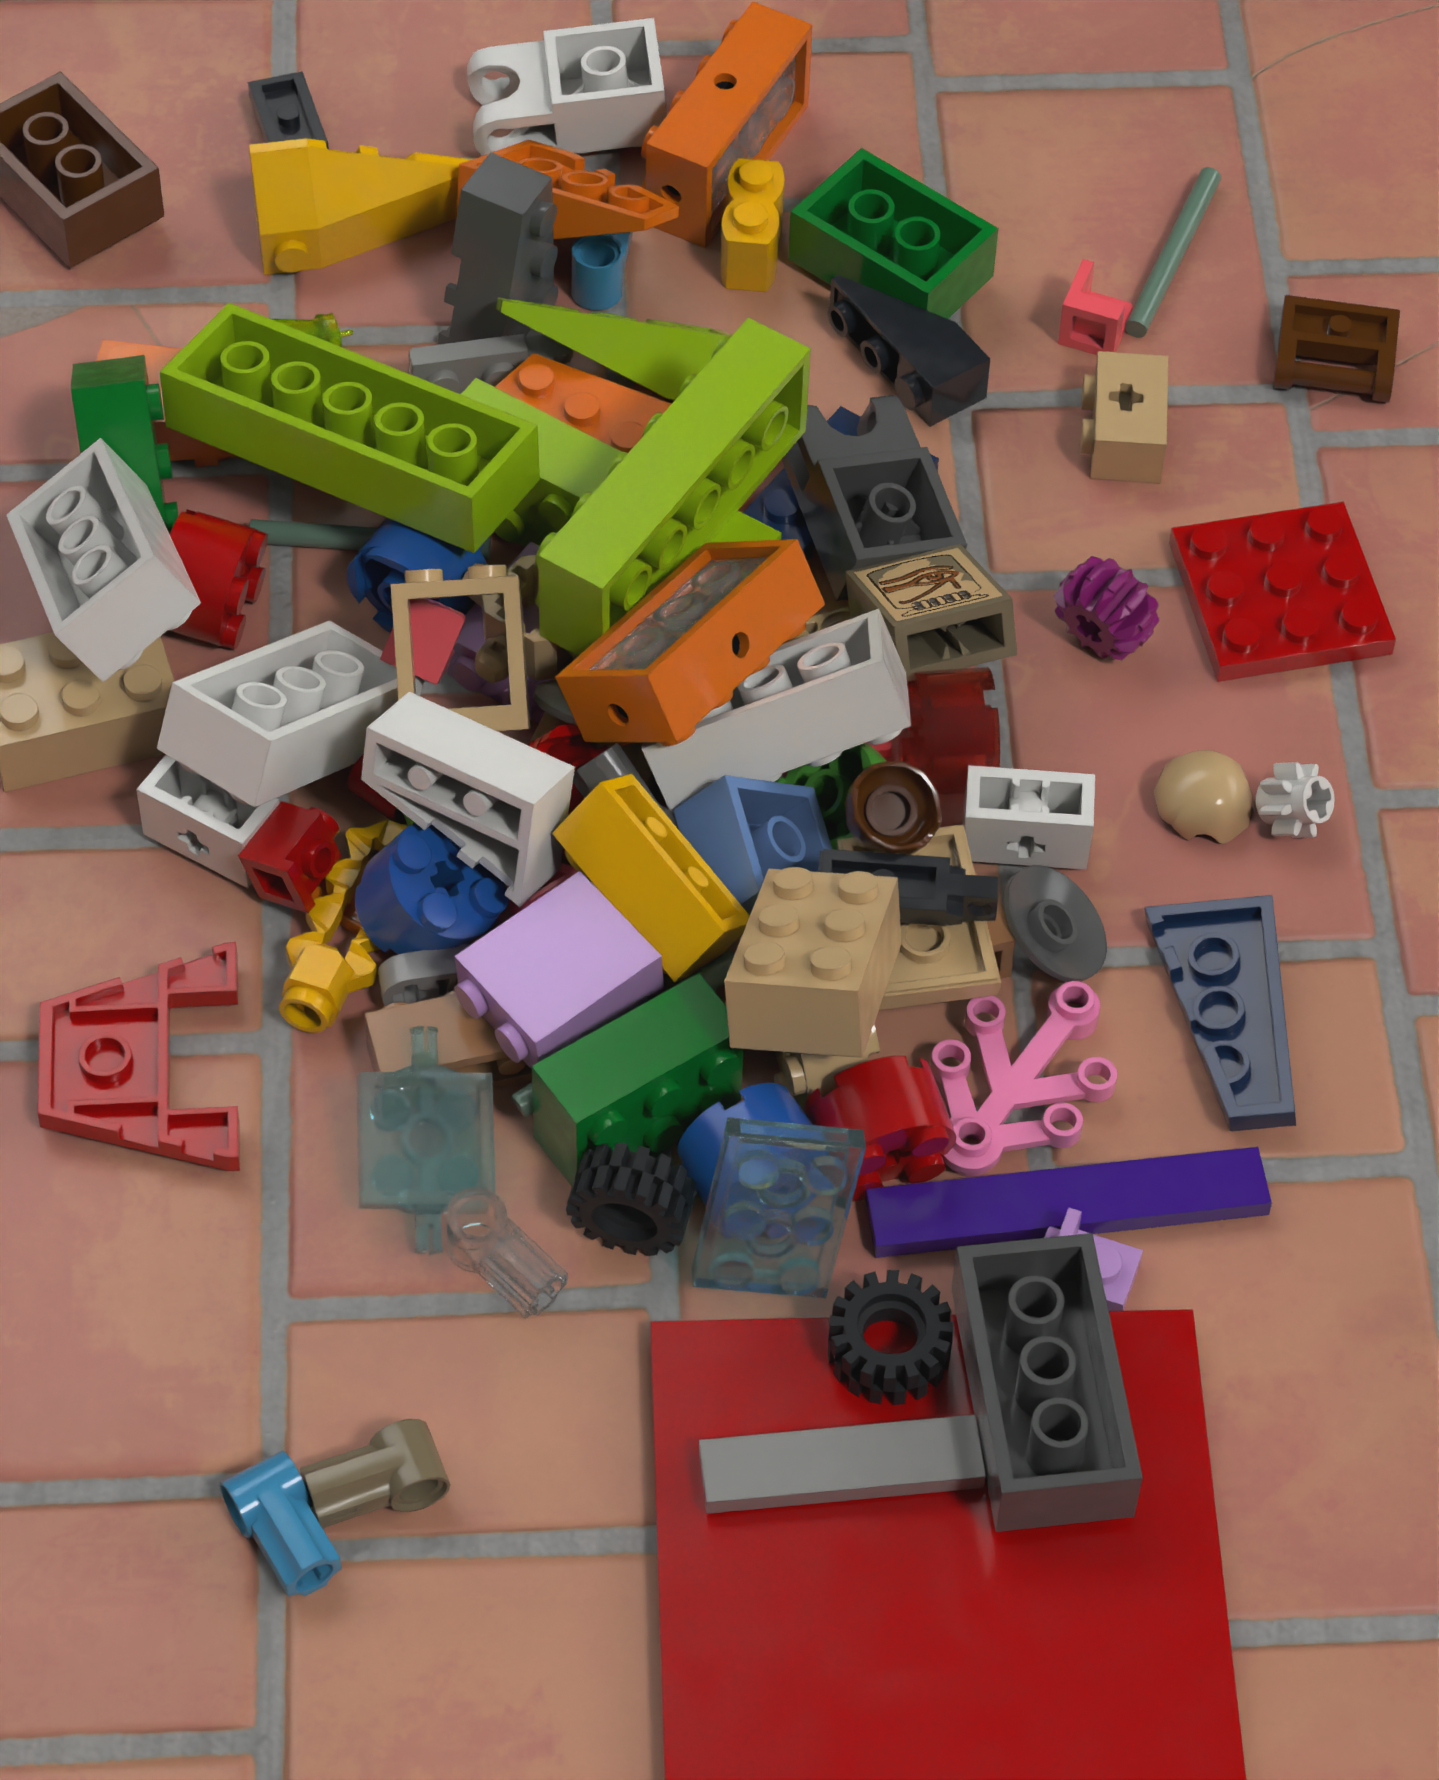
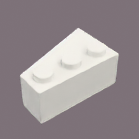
M412 692L405 694L367 727L361 780L423 830H426L432 824L461 848L457 857L472 869L478 863L482 864L508 885L509 888L504 895L516 905L521 907L561 868L563 846L552 832L568 817L574 766Z

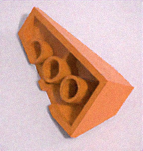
M526 140L492 152L552 177L553 204L557 206V216L553 225V239L645 231L678 218V205L638 185L616 186L615 173L605 168L589 172L584 169L585 158L573 152L532 140ZM489 154L459 164L457 212L461 189Z

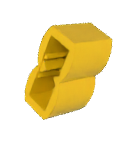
M738 158L729 171L727 207L722 217L720 263L721 280L726 289L767 292L775 280L778 242L782 234L785 180L784 171L779 161Z

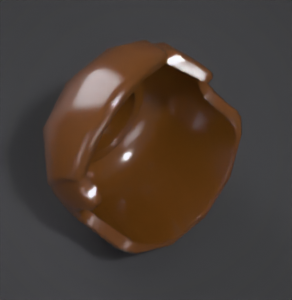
M903 761L880 762L870 765L855 778L845 799L846 826L859 846L869 852L915 854L929 843L942 823L938 790L923 770Z

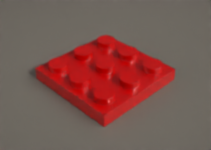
M1344 502L1171 528L1169 544L1217 682L1393 654L1396 638Z

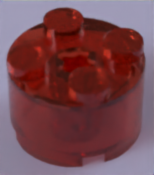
M989 667L915 672L914 680L907 682L911 726L907 727L909 737H901L898 740V760L923 770L938 790L939 795L965 794L968 765L1000 768L998 708H991L990 704L985 705L983 690H995L992 672Z

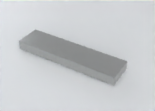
M976 1415L699 1440V1458L706 1514L984 1488L986 1475Z

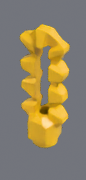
M385 820L369 827L348 828L345 838L349 858L341 859L334 864L332 870L326 876V892L330 895L313 899L316 905L309 914L306 913V922L312 932L292 937L286 945V957L291 971L283 986V998L279 1004V1012L284 1020L293 1027L309 1033H319L324 1031L326 1027L330 1028L335 1023L349 993L374 984L377 978V968L368 952L381 949L370 940L363 927H361L357 937L351 941L345 959L337 948L328 946L326 943L331 941L343 918L345 906L347 903L350 904L356 892V887L361 882L363 869L373 857L374 850H382L408 826Z

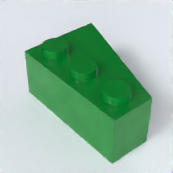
M145 355L73 364L70 389L80 452H84L98 439L102 438L147 485L170 534L179 516L177 501L166 503L163 480L173 479L168 442L157 444L154 421L164 420L159 383L149 384Z

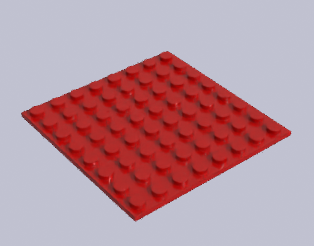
M1193 1309L1109 1311L1143 1477L1135 1516L1132 1518L1001 1532L995 1531L986 1478L984 1488L706 1514L699 1458V1440L974 1415L956 1315H951L950 1322H954L953 1340L948 1369H944L943 1379L936 1388L928 1382L927 1395L918 1400L914 1397L911 1389L907 1390L906 1402L900 1405H893L892 1393H883L881 1404L869 1402L871 1389L867 1387L857 1397L848 1391L850 1377L839 1382L834 1375L835 1362L829 1363L827 1353L830 1317L650 1321L665 1780H1246ZM895 1321L874 1323L864 1332V1339L868 1346L886 1354L907 1352L917 1342L916 1335L911 1328Z

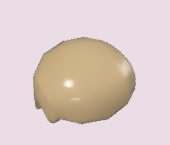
M1213 750L1192 751L1174 758L1164 766L1153 790L1160 818L1167 824L1172 825L1173 829L1188 841L1196 835L1207 834L1215 838L1220 844L1230 842L1248 828L1254 811L1253 796L1241 765L1230 757Z

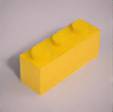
M633 774L600 782L552 832L564 847L565 856L572 867L586 875L611 904L662 955L663 973L669 975L674 982L689 977L722 955L743 934L750 915Z

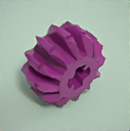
M1091 556L1084 563L1079 564L1074 570L1070 571L1060 583L1058 591L1054 594L1057 604L1055 613L1059 619L1067 624L1066 632L1075 635L1080 640L1082 647L1089 646L1093 648L1097 655L1102 658L1111 656L1122 661L1127 655L1134 653L1139 646L1145 644L1154 633L1153 629L1160 621L1156 612L1159 604L1154 597L1147 594V583L1139 582L1133 576L1132 569L1125 571L1111 558L1103 561L1101 558Z

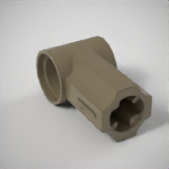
M406 1419L392 1423L378 1431L371 1438L368 1446L300 1468L302 1480L310 1497V1508L322 1528L388 1506H392L394 1510L399 1512L421 1510L441 1500L449 1492L451 1485L429 1427L425 1421L420 1419Z

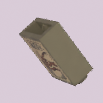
M961 544L845 571L850 619L876 609L880 610L906 671L907 682L1017 655L1012 598Z

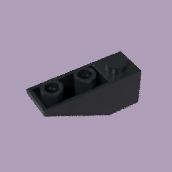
M837 275L831 278L830 305L827 308V314L833 329L838 335L846 336L862 353L867 366L874 373H880L896 390L902 404L909 410L914 409L929 427L987 397L990 358L956 322L843 276Z

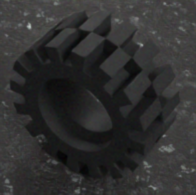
M616 1143L613 1151L607 1144L597 1145L595 1152L589 1149L584 1153L583 1159L581 1158L567 1201L566 1213L572 1216L571 1223L575 1228L585 1227L584 1236L591 1240L597 1237L603 1238L602 1246L613 1250L615 1244L625 1246V1253L636 1255L638 1248H642L647 1256L657 1255L659 1249L669 1253L674 1250L675 1245L680 1246L683 1241L696 1198V1183L693 1178H686L687 1170L681 1164L673 1167L669 1166L672 1158L662 1153L657 1158L649 1156L650 1148L638 1146L637 1152H632L629 1150L627 1143Z
M887 1270L886 1282L879 1283L875 1271L864 1274L862 1289L853 1280L845 1287L844 1298L837 1296L833 1304L832 1315H830L827 1353L829 1363L835 1362L834 1375L839 1382L850 1377L848 1391L859 1397L865 1387L871 1389L869 1402L881 1404L883 1393H892L893 1405L905 1404L906 1393L910 1389L916 1400L926 1396L928 1382L936 1388L943 1379L944 1369H948L954 1322H950L951 1309L948 1302L939 1304L940 1291L933 1284L924 1293L921 1292L922 1277L911 1273L907 1284L899 1283V1270ZM895 1321L911 1328L916 1335L917 1342L907 1352L886 1354L868 1346L864 1339V1332L874 1323Z

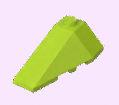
M497 298L496 310L667 399L675 400L685 379L693 373L698 375L711 360L712 353L718 342L726 335L732 336L719 329L646 319V322H641L635 318L604 312L583 313L577 309Z

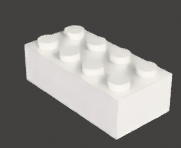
M102 438L98 439L7 514L55 636L102 682L106 681L118 670L126 669L134 664L146 647L167 630H173L181 626L188 619L192 610L201 604L147 485Z
M880 610L870 611L782 644L769 656V664L762 670L749 675L732 691L733 697L724 705L711 710L695 725L696 730L694 734L685 741L672 746H662L660 742H642V751L669 810L674 813L673 809L724 775L775 782L784 772L806 764L811 767L825 765L839 757L844 750L866 742L870 745L888 742L898 736L902 729L910 727L911 719L906 671Z
M329 620L172 682L157 749L178 761L184 770L203 776L228 791L234 800L255 808L355 764L364 753L367 727L398 701L396 667L379 660L383 652L382 650ZM415 676L416 695L420 696L424 679Z

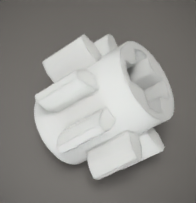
M1299 762L1273 764L1275 777H1270L1260 782L1256 793L1257 812L1264 822L1273 824L1271 835L1274 837L1314 838L1317 836L1315 823H1323L1330 818L1334 809V791L1326 778L1317 776L1319 769L1317 764H1299Z

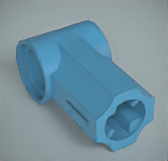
M633 232L583 236L575 241L572 246L571 296L575 303L589 310H605L619 303L622 297L623 272Z
M280 1451L219 1483L224 1502L236 1526L245 1538L249 1539L253 1536L288 1597L296 1594L307 1596L323 1588L333 1575L341 1570L340 1557L312 1512L306 1486L295 1464L285 1451Z

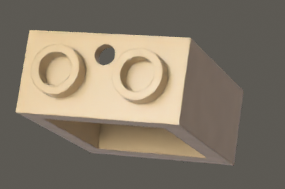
M506 565L468 567L469 579L443 581L442 569L404 571L405 583L391 584L398 700L408 692L416 694L410 600L503 594L511 704L447 709L495 731L530 729L520 577H507Z

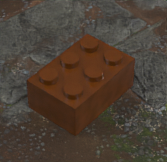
M61 71L0 103V197L70 268L165 216L159 168Z

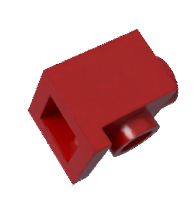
M283 801L279 803L238 855L259 898L309 914L316 905L311 894L324 877L330 873L334 864L341 857V853L334 841L340 829L333 817L316 807L306 809Z

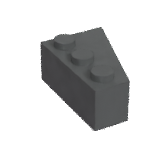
M490 152L463 186L460 192L451 251L452 255L461 258L457 285L449 283L446 286L444 297L445 303L454 306L452 322L447 330H442L439 333L437 345L524 334L526 336L532 328L496 310L498 297L548 305L556 304L558 287L554 285V265L558 249L557 246L553 245V225L557 216V206L553 204L552 177Z

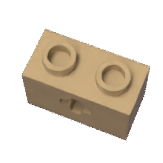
M1098 351L1095 375L1084 374L1081 410H1092V419H1082L1080 454L1091 455L1090 479L1161 484L1167 447L1168 356Z

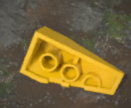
M308 138L250 144L249 153L256 226L264 275L322 269L456 219L459 164L472 159L418 152L412 153L405 159L379 156L377 147L363 145L358 146L356 153L327 149L326 141Z

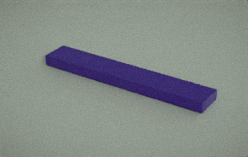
M1258 1147L866 1189L865 1196L875 1258L954 1250L959 1246L1044 1238L1049 1226L1061 1229L1068 1208L1082 1211L1079 1230L1100 1234L1269 1215L1272 1205Z

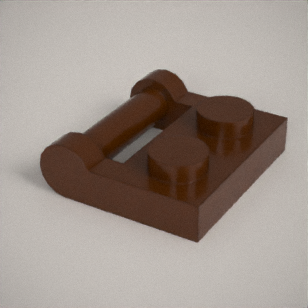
M1285 295L1273 388L1290 390L1292 384L1370 394L1372 395V401L1389 403L1394 380L1400 310ZM1298 355L1374 365L1375 371L1295 361V357Z

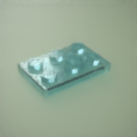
M728 1117L692 1264L693 1287L826 1298L866 1150L864 1130Z

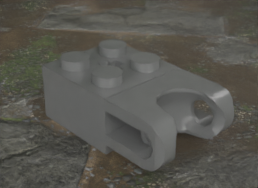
M894 395L870 398L866 410L859 419L857 426L858 436L844 435L833 429L817 406L807 405L806 431L782 458L783 465L836 601L848 600L845 571L961 544L965 549L967 547L966 540L928 447H920L906 410L900 399Z

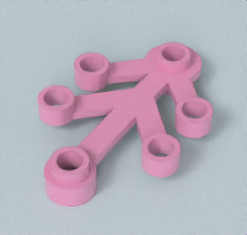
M1070 981L1057 987L1051 993L1046 1022L1012 1066L1002 1033L1006 1014L1002 1001L995 996L973 998L968 1003L965 1026L968 1032L976 1038L991 1093L978 1111H976L966 1080L971 1062L969 1048L964 1043L953 1039L943 1040L933 1048L930 1068L934 1078L941 1082L950 1121L956 1134V1142L953 1148L943 1156L944 1162L953 1172L966 1177L980 1176L993 1168L999 1162L1002 1153L1045 1145H1051L1056 1148H1069L1080 1139L1083 1116L1077 1107L1064 1102L1085 1099L1090 1102H1103L1113 1095L1117 1080V1070L1112 1062L1102 1057H1091L1084 1060L1080 1064L1078 1072L1038 1078L1066 1040L1084 1039L1095 1031L1099 1019L1100 1000L1087 984L1079 981ZM1066 1003H1078L1083 1007L1072 1008ZM979 1013H989L996 1019L984 1022L975 1016ZM952 1057L959 1060L961 1064L949 1067L942 1064L941 1060ZM1091 1075H1099L1106 1079L1107 1082L1104 1084H1093L1086 1078ZM1053 1104L1045 1111L1043 1120L1003 1124L1015 1109ZM1058 1120L1066 1121L1073 1128L1059 1130L1052 1123ZM975 1138L980 1140L981 1142L979 1144L970 1145L963 1142L961 1139Z

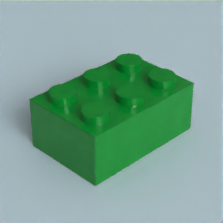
M860 148L790 211L788 260L830 285L831 278L840 275L949 319L994 276L998 228L867 150Z
M698 973L532 1065L534 1138L571 1186L573 1185L581 1158L583 1159V1155L587 1150L591 1149L595 1152L597 1145L607 1144L614 1151L616 1143H627L629 1150L632 1152H637L638 1146L650 1148L649 1152H662L674 1145L693 1121L718 1101L727 1110L741 1100L739 1090L742 1089L743 1049L730 1048L727 1007L701 974Z

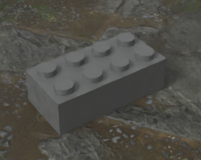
M1093 1233L957 1247L952 1294L974 1415H976L995 1531L1001 1532L1134 1517L1143 1477Z

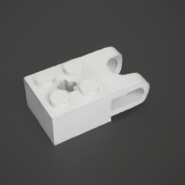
M654 18L543 31L544 40L491 46L476 51L470 57L466 73L467 83L475 100L483 105L475 115L472 131L475 148L481 156L526 140H532L575 154L642 147L649 129L654 125L659 127L667 116ZM491 71H500L508 75V77L490 80L484 77V75ZM497 129H514L504 137L490 135Z

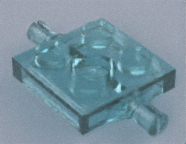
M424 1026L410 1028L411 1066L395 1072H360L356 1078L359 1209H398L408 1214H415L414 1252L425 1255L428 1250L429 1255L443 1252L441 1214L455 1209H492L496 1204L492 1073H459L447 1067L438 1066V1028L428 1026L425 1032Z

